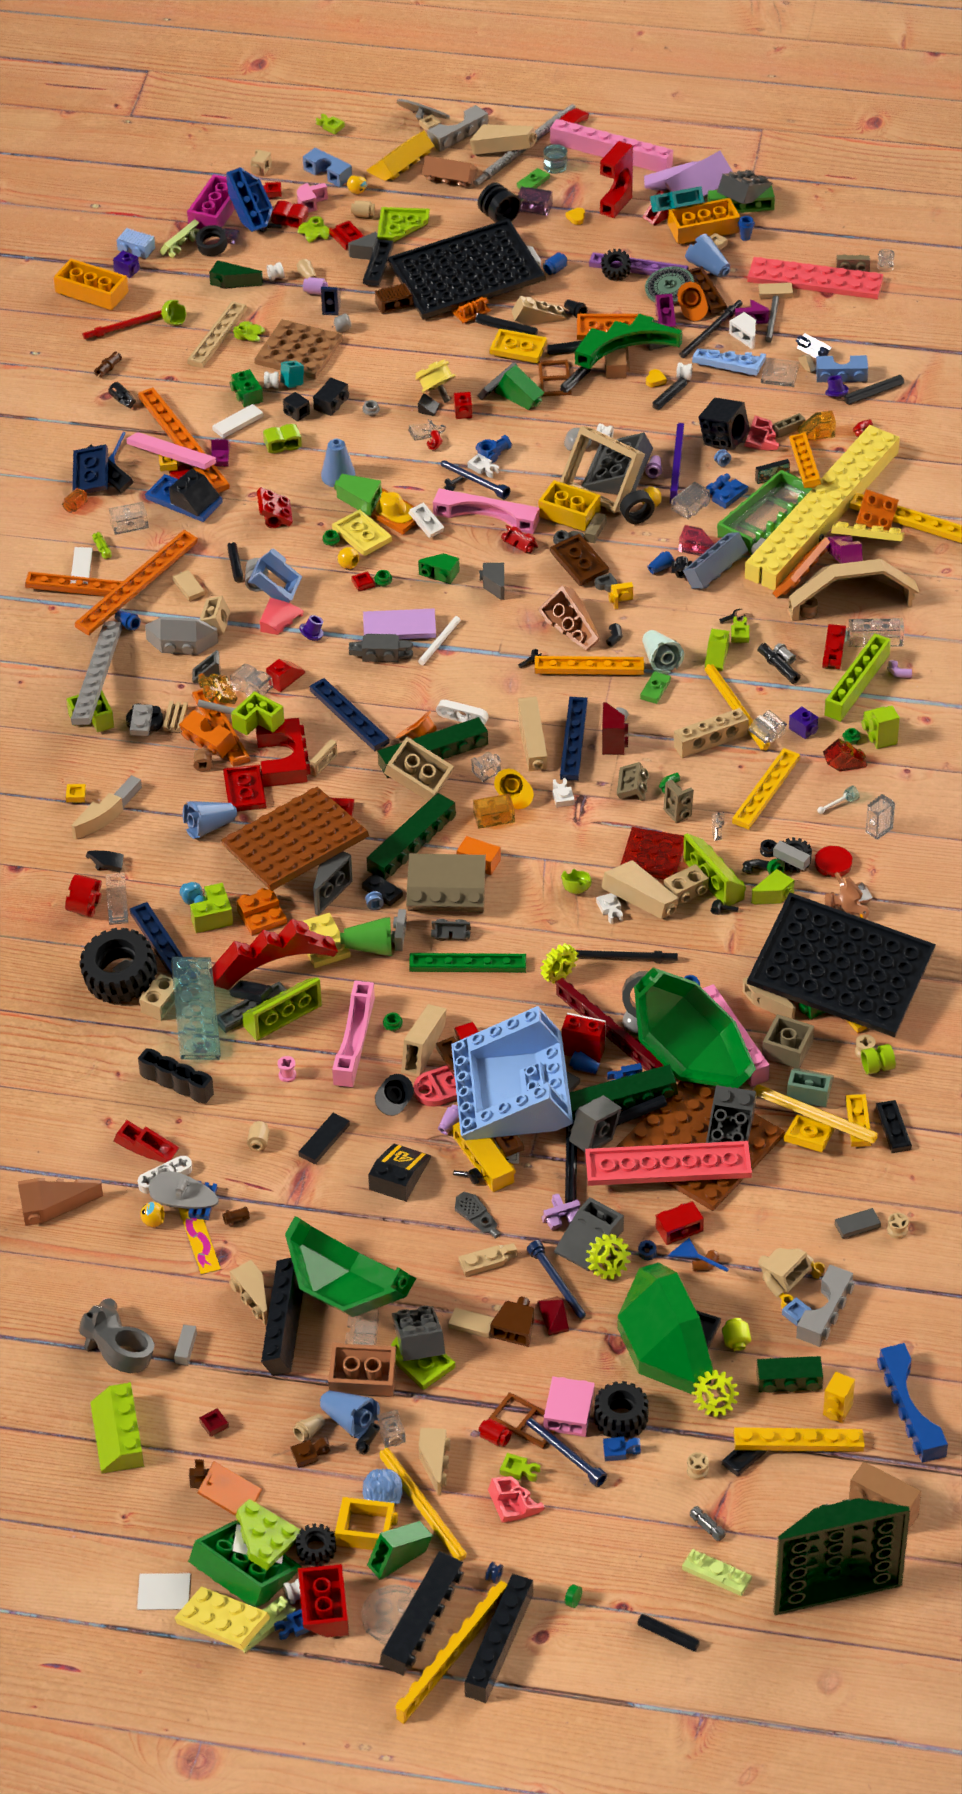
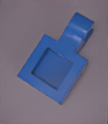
M641 1063L621 1066V1071H610L607 1073V1079H619L642 1072Z
M624 1437L603 1439L605 1461L626 1460V1454L641 1453L640 1438H632L625 1442Z

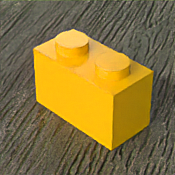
M835 1371L825 1389L823 1416L833 1421L844 1422L853 1406L854 1378Z

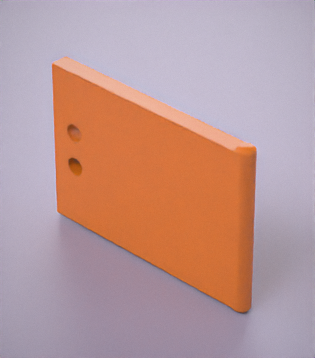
M213 1461L197 1493L236 1516L237 1510L248 1499L256 1502L262 1489Z

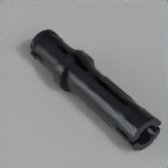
M762 643L758 647V652L767 659V663L773 665L791 684L799 681L800 675L780 657L777 651L772 650L767 643Z

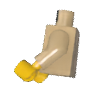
M778 1248L769 1257L763 1255L758 1261L759 1267H761L763 1272V1280L771 1292L781 1299L780 1305L782 1309L787 1305L785 1302L790 1303L794 1299L793 1296L784 1294V1291L789 1292L811 1268V1275L816 1279H819L821 1273H824L825 1270L823 1263H814V1259L799 1248Z

